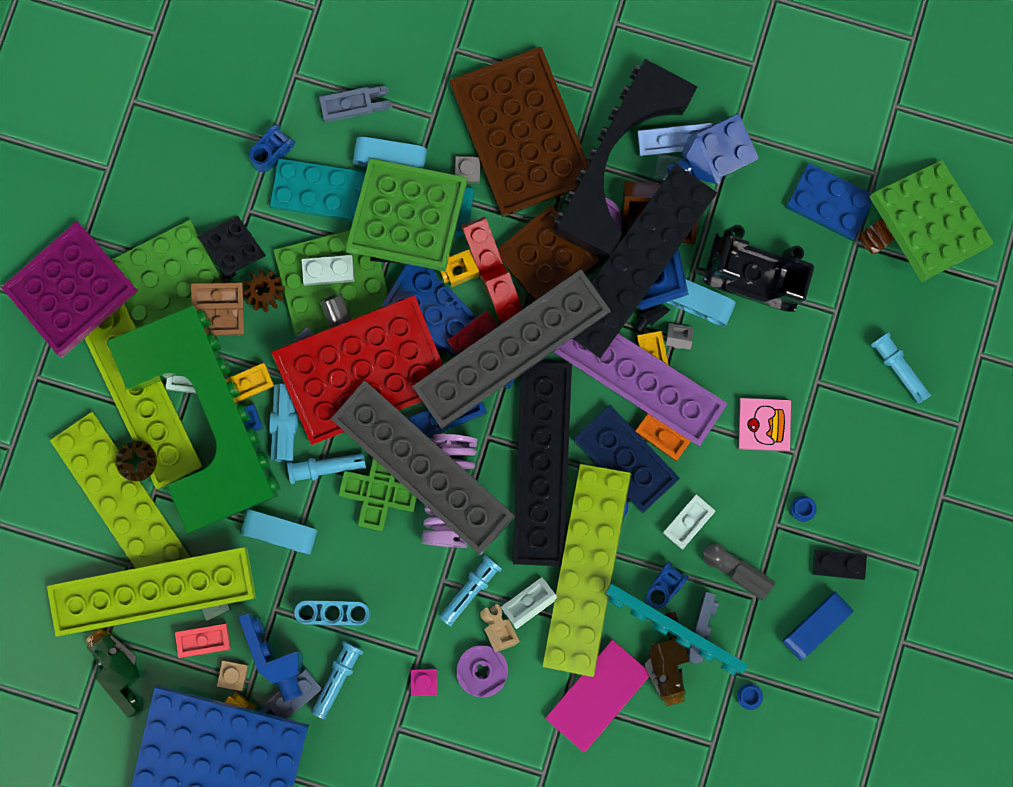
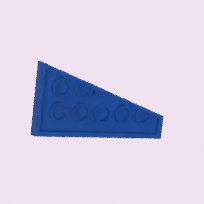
M406 264L381 307L415 294L436 347L452 357L457 356L446 342L476 319L474 313L448 286H444L432 269ZM514 380L505 385V387L509 389Z

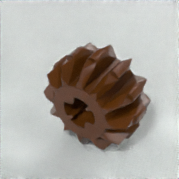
M882 218L862 232L859 237L864 248L868 249L871 254L878 253L895 240Z
M261 269L259 270V277H256L254 273L250 274L252 282L244 281V285L249 288L243 290V296L248 297L245 302L247 305L254 304L253 309L255 311H258L262 306L263 311L267 313L269 311L268 305H272L274 309H277L278 306L275 301H284V297L279 293L285 291V286L280 285L282 282L281 277L274 278L275 274L273 271L268 272L267 276H265L264 270ZM267 286L269 293H263L261 296L259 289H265Z

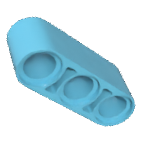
M357 137L352 163L361 167H367L371 158L424 169L427 149L418 145L369 137Z
M687 279L689 295L666 302L723 327L727 326L736 302Z
M247 509L240 534L310 555L318 530Z
M302 601L296 606L294 611L297 621L307 625L362 626L368 623L371 618V610L366 604L361 602ZM309 605L313 608L314 615L311 619L304 620L301 617V610ZM331 606L338 607L340 611L338 619L330 621L326 615L328 608ZM356 607H363L366 612L365 618L361 621H355L352 617V611Z

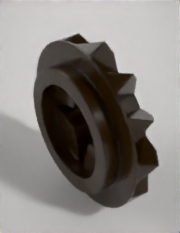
M133 440L123 444V447L117 452L115 464L121 476L127 480L137 482L145 480L153 474L157 465V456L149 444ZM137 453L139 458L146 459L138 463L137 472L133 464L126 463V461L133 459V454Z

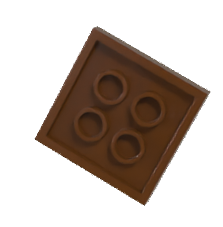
M552 205L547 207L498 248L503 265L535 301L579 270L586 274L600 262L597 256L554 234L557 226L553 223L558 212Z

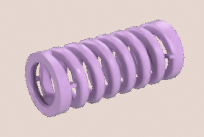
M433 434L432 441L449 456H474L477 454V450L472 448L477 447L478 439L454 434ZM452 458L463 469L475 468L474 462ZM425 506V512L433 517L424 519L423 525L434 531L423 530L421 543L441 547L467 548V543L460 538V541H454L453 538L459 536L447 525H443L445 523Z

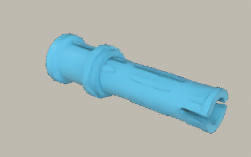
M890 332L872 343L871 346L878 350L884 358L883 363L892 367L915 398L917 404H920L923 400L930 397L931 393L928 392L903 358L904 351L898 349L890 338Z
M363 452L319 461L309 458L308 461L300 463L287 462L291 484H295V481L310 478L314 481L320 475L366 468Z
M484 555L483 562L474 572L469 573L468 582L438 617L451 627L481 589H487V583L496 572H501L502 568Z
M346 641L342 643L343 648L337 660H333V670L311 710L312 714L325 720L346 677L353 674L354 670L352 668L358 656L364 652L362 649Z

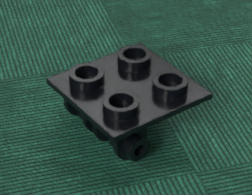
M239 216L197 236L215 265L222 272V275L224 277L227 276L228 279L237 275L236 271L266 256Z

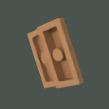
M242 283L191 284L192 306L194 305L200 310L206 311L211 322V326L208 327L210 333L216 336L244 335Z

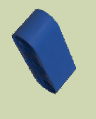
M835 591L782 642L799 661H802L842 624L854 610Z

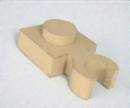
M498 604L490 608L493 615L489 612L488 607L480 612L483 621L489 624L484 630L495 653L515 646L520 642L510 620L503 621L501 617L502 609Z

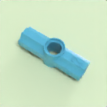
M277 384L274 385L273 412L270 414V434H272L271 461L293 462L294 437L297 435L298 415L286 385Z

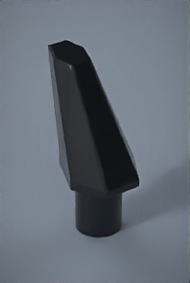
M661 305L638 313L637 315L640 319L635 324L634 329L642 333L648 324L653 326L670 309Z

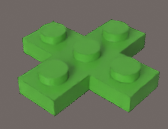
M374 458L369 476L344 471L339 497L363 502L358 527L383 532L389 508L414 513L417 497L401 483L395 482L396 478Z

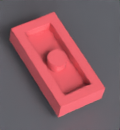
M228 624L175 632L178 658L231 650Z

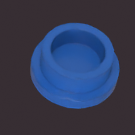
M800 496L792 502L791 514L798 521H809L816 514V504L811 498Z
M745 684L737 692V701L744 709L753 710L761 705L763 693L757 685Z

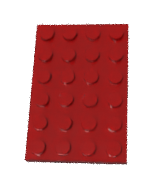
M415 294L272 351V355L311 445L344 432L331 418L364 380L394 407L401 410L422 401L412 386L443 365Z

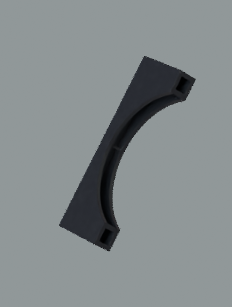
M647 59L644 60L641 66L636 64L630 76L634 80L630 87L625 85L619 99L623 100L621 106H614L608 118L612 121L610 127H603L597 139L601 141L599 148H592L586 160L590 162L588 169H581L575 181L579 183L577 190H570L564 202L568 205L566 211H559L553 223L557 226L554 232L555 235L605 261L610 258L622 235L611 217L604 192V174L611 150L628 131L647 120L668 115H683L698 87Z

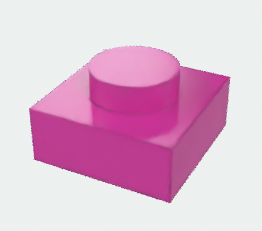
M437 669L411 670V696L437 695Z

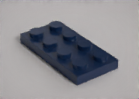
M611 405L573 439L598 467L631 473L627 498L642 514L680 479Z

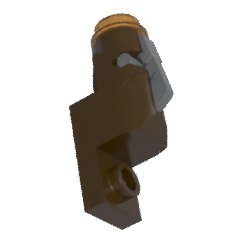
M676 612L665 614V616L679 623ZM668 632V641L650 645L649 659L644 664L657 694L660 695L661 701L664 700L665 706L685 702L684 695L686 691L683 685L682 668L679 669L678 665L690 662L686 648L675 641L677 637Z

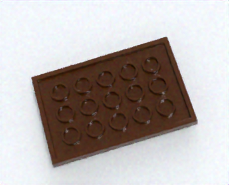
M542 47L449 80L502 218L565 195L571 189L573 191L577 190L579 183L575 181L581 169L587 170L589 164L586 161L587 159Z

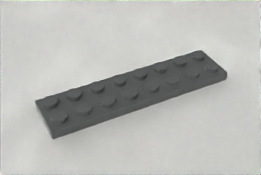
M579 270L412 387L441 429H443L605 317L611 310L583 271Z
M365 380L331 418L333 422L479 555L486 551L516 516Z

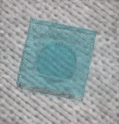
M658 154L653 180L663 182L668 176L666 167L681 161L683 158Z

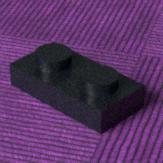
M815 549L813 575L865 580L867 554Z

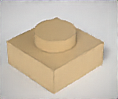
M222 661L217 686L244 691L249 666Z

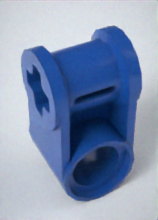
M277 124L272 126L250 150L249 156L252 166L258 172L269 171L278 162V159H281L292 150L296 143L293 138L289 139L281 132V127ZM260 154L268 156L264 162H257L255 160Z
M670 561L661 569L655 578L656 580L644 595L645 604L655 610L664 608L689 578L687 574L682 575L673 568ZM653 591H658L662 594V604L656 605L651 601L650 595Z

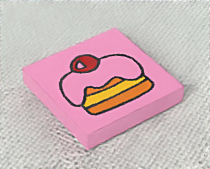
M740 398L738 449L789 452L791 400Z

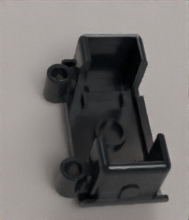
M734 225L726 229L723 237H720L718 233L715 234L702 281L704 284L785 312H795L798 303L806 300L814 272V265L801 260L804 257L802 247L796 245L784 250L781 257L749 246V241L742 239L745 235V230L741 225Z

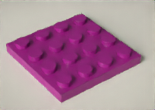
M78 221L1 287L61 358L138 292L137 288Z

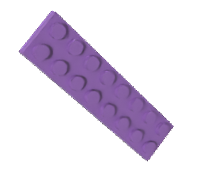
M620 334L615 337L601 359L572 339L553 352L699 447L728 405L722 399Z

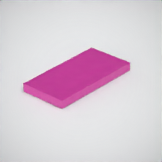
M611 640L598 656L595 676L582 675L545 719L585 753L650 676L639 662L615 641Z

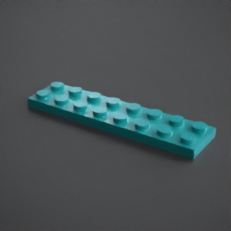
M278 159L270 207L276 210L353 221L366 172ZM466 188L454 237L466 239L461 226L470 222L475 192L473 188Z

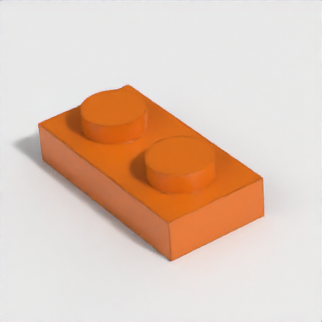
M647 414L636 430L640 437L674 461L679 459L691 442L649 414Z

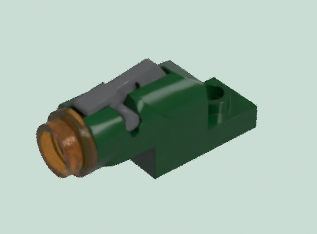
M99 628L85 640L88 645L87 649L94 656L100 669H105L95 678L128 718L134 717L141 711L137 706L139 701L130 691L126 693L125 690L140 678L138 668L135 665L137 656L116 637L111 636L108 631L104 632L102 628Z

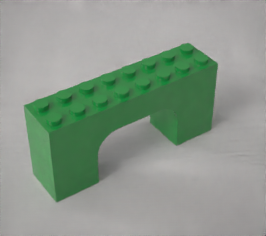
M194 305L107 341L126 389L136 392L167 378L183 376L194 386L217 443V451L212 463L200 472L167 485L186 533L198 531L278 497L277 491L280 490L276 477L270 476L267 467H270V462L266 453L260 452L257 446L258 443H261L257 431L250 428L247 422L251 419L246 406L240 405L237 397L241 396L236 382L229 379L228 373H231L229 364L218 353V350L221 349L218 338L213 333H210L208 329L211 326L210 319L206 311L204 312L203 309L200 310Z

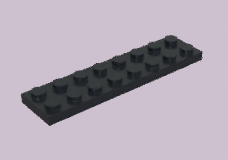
M675 164L591 283L611 312L572 340L601 359L718 192Z
M538 362L521 374L513 565L561 567L566 530L572 364Z

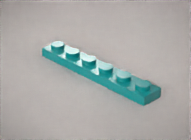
M611 584L606 590L605 595L609 597L607 600L609 603L620 609L622 606L632 610L630 615L642 622L645 619L654 623L652 628L663 635H667L668 632L677 637L675 641L683 647L689 649L690 646H693L699 650L698 655L705 660L712 662L715 659L722 664L720 668L734 676L736 672L743 674L746 670L747 663L620 588Z

